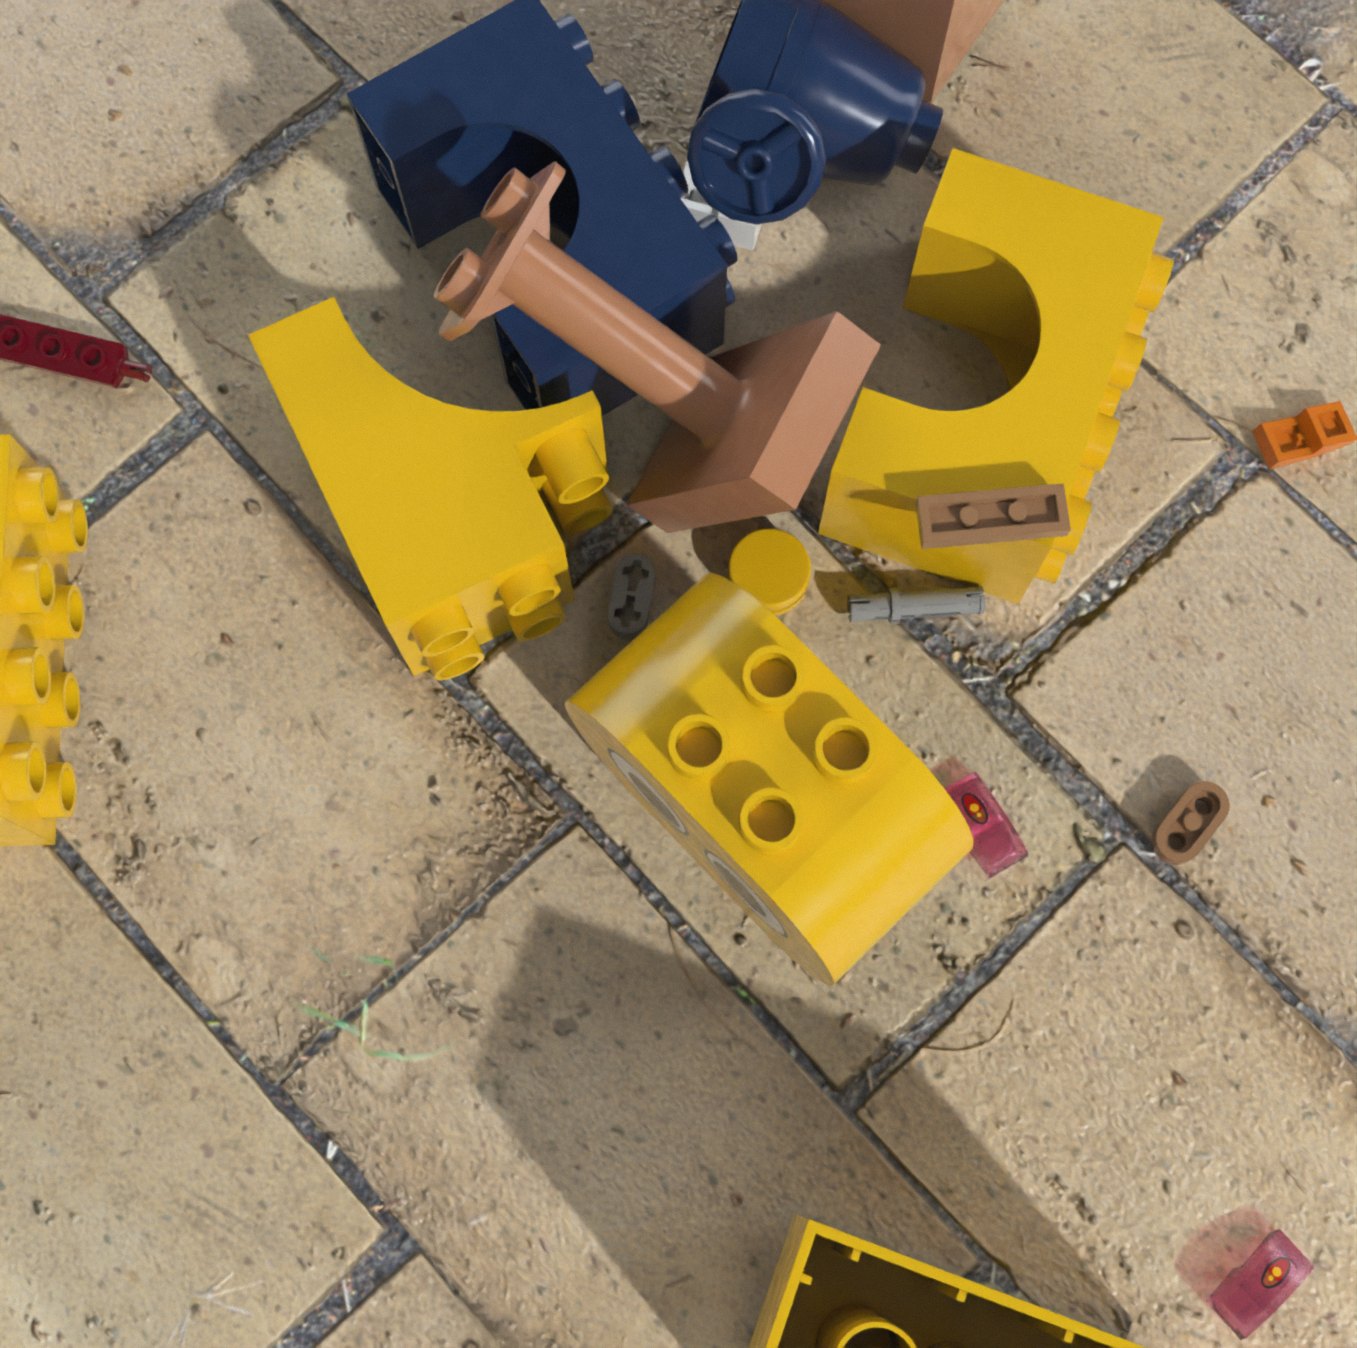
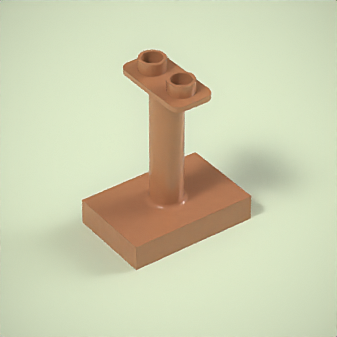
M553 162L531 178H528L516 168H512L493 190L481 212V217L497 228L483 255L480 257L468 248L462 250L448 267L435 289L433 297L450 309L440 327L439 335L451 342L471 331L480 320L513 305L672 418L670 425L626 506L666 533L796 510L881 344L841 313L835 311L709 358L550 241L549 202L565 175V168L557 162Z

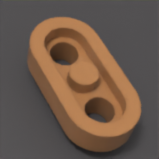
M1208 781L1197 782L1186 789L1153 832L1152 847L1155 854L1162 861L1171 865L1185 864L1195 858L1228 815L1230 804L1226 792L1219 785ZM1196 800H1201L1207 804V815L1197 812L1195 809ZM1169 835H1175L1181 840L1180 850L1170 847L1168 844Z

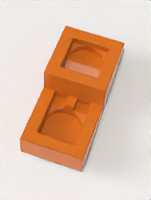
M1341 401L1305 408L1297 416L1261 423L1252 431L1268 469L1304 461L1342 448L1357 440L1355 431Z

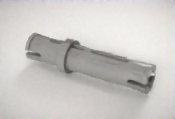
M982 586L899 592L898 588H888L887 593L848 594L847 611L851 613L848 616L850 623L888 620L890 624L900 623L901 619L965 614L982 615L985 611V595L980 596V594L984 593Z

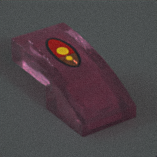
M976 771L945 789L959 808L970 828L973 837V848L970 854L989 879L1028 857V851L1012 823Z
M1278 1229L1267 1235L1243 1265L1230 1271L1206 1302L1236 1336L1243 1340L1262 1325L1290 1297L1315 1267L1282 1230Z

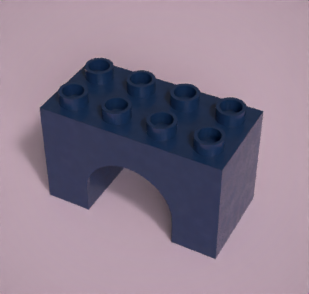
M514 0L346 93L375 186L417 249L456 227L481 217L483 207L491 193L512 168H516L525 176L531 178L551 163L557 162L565 168L566 172L549 202L550 224L570 239L564 252L705 355L724 344L725 308L735 303L734 291L727 278V268L738 260L735 246L725 227L714 215L709 214L696 221L681 198L688 194V185L683 171L672 153L664 146H660L648 153L633 131L640 127V118L634 102L624 86L617 79H612L600 86L589 71L587 65L593 62L592 49L583 29L571 14L566 13L553 20L540 0ZM513 305L490 315L505 381L525 410L561 403L593 390L601 406V414L604 416L638 395Z

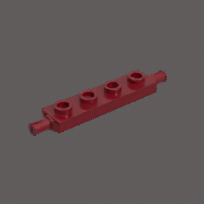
M0 314L1 361L116 389L124 377L149 382L151 378L146 374H152L151 364L129 360L128 347L122 343Z

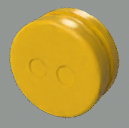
M775 528L758 529L742 537L734 546L729 557L727 579L746 590L777 616L792 610L805 596L811 574V562L804 545L792 534Z

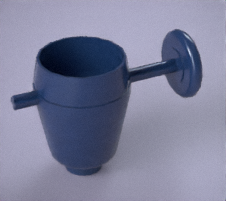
M741 0L694 127L691 130L687 161L693 185L709 206L731 220L755 225L783 221L807 205L820 187L822 178L872 186L885 180L894 166L916 174L923 165L941 123L943 108L922 100L926 83L924 74L918 66L831 4L822 0Z

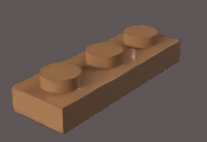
M1064 483L917 496L915 502L921 549L1067 536L1071 530Z

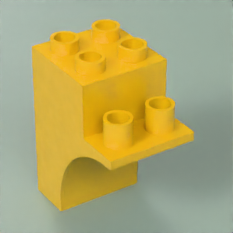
M331 297L248 334L380 615L413 676L430 669L434 679L437 681L457 677L473 669L484 659L480 645L513 630L517 640L520 642L534 640L555 630L566 620L567 616L562 606L575 601L564 543L544 504L550 503L564 532L568 535L582 533L599 525L613 511L602 489L608 482L609 475L601 406L593 390L561 403L521 411H485L444 403L405 385L380 366L355 337L335 297Z

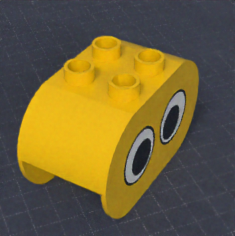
M714 573L705 574L565 702L566 711L580 734L622 785L777 946L804 970L824 984L834 985L973 848V837L965 818L950 795L925 764L766 606L736 583L721 575Z

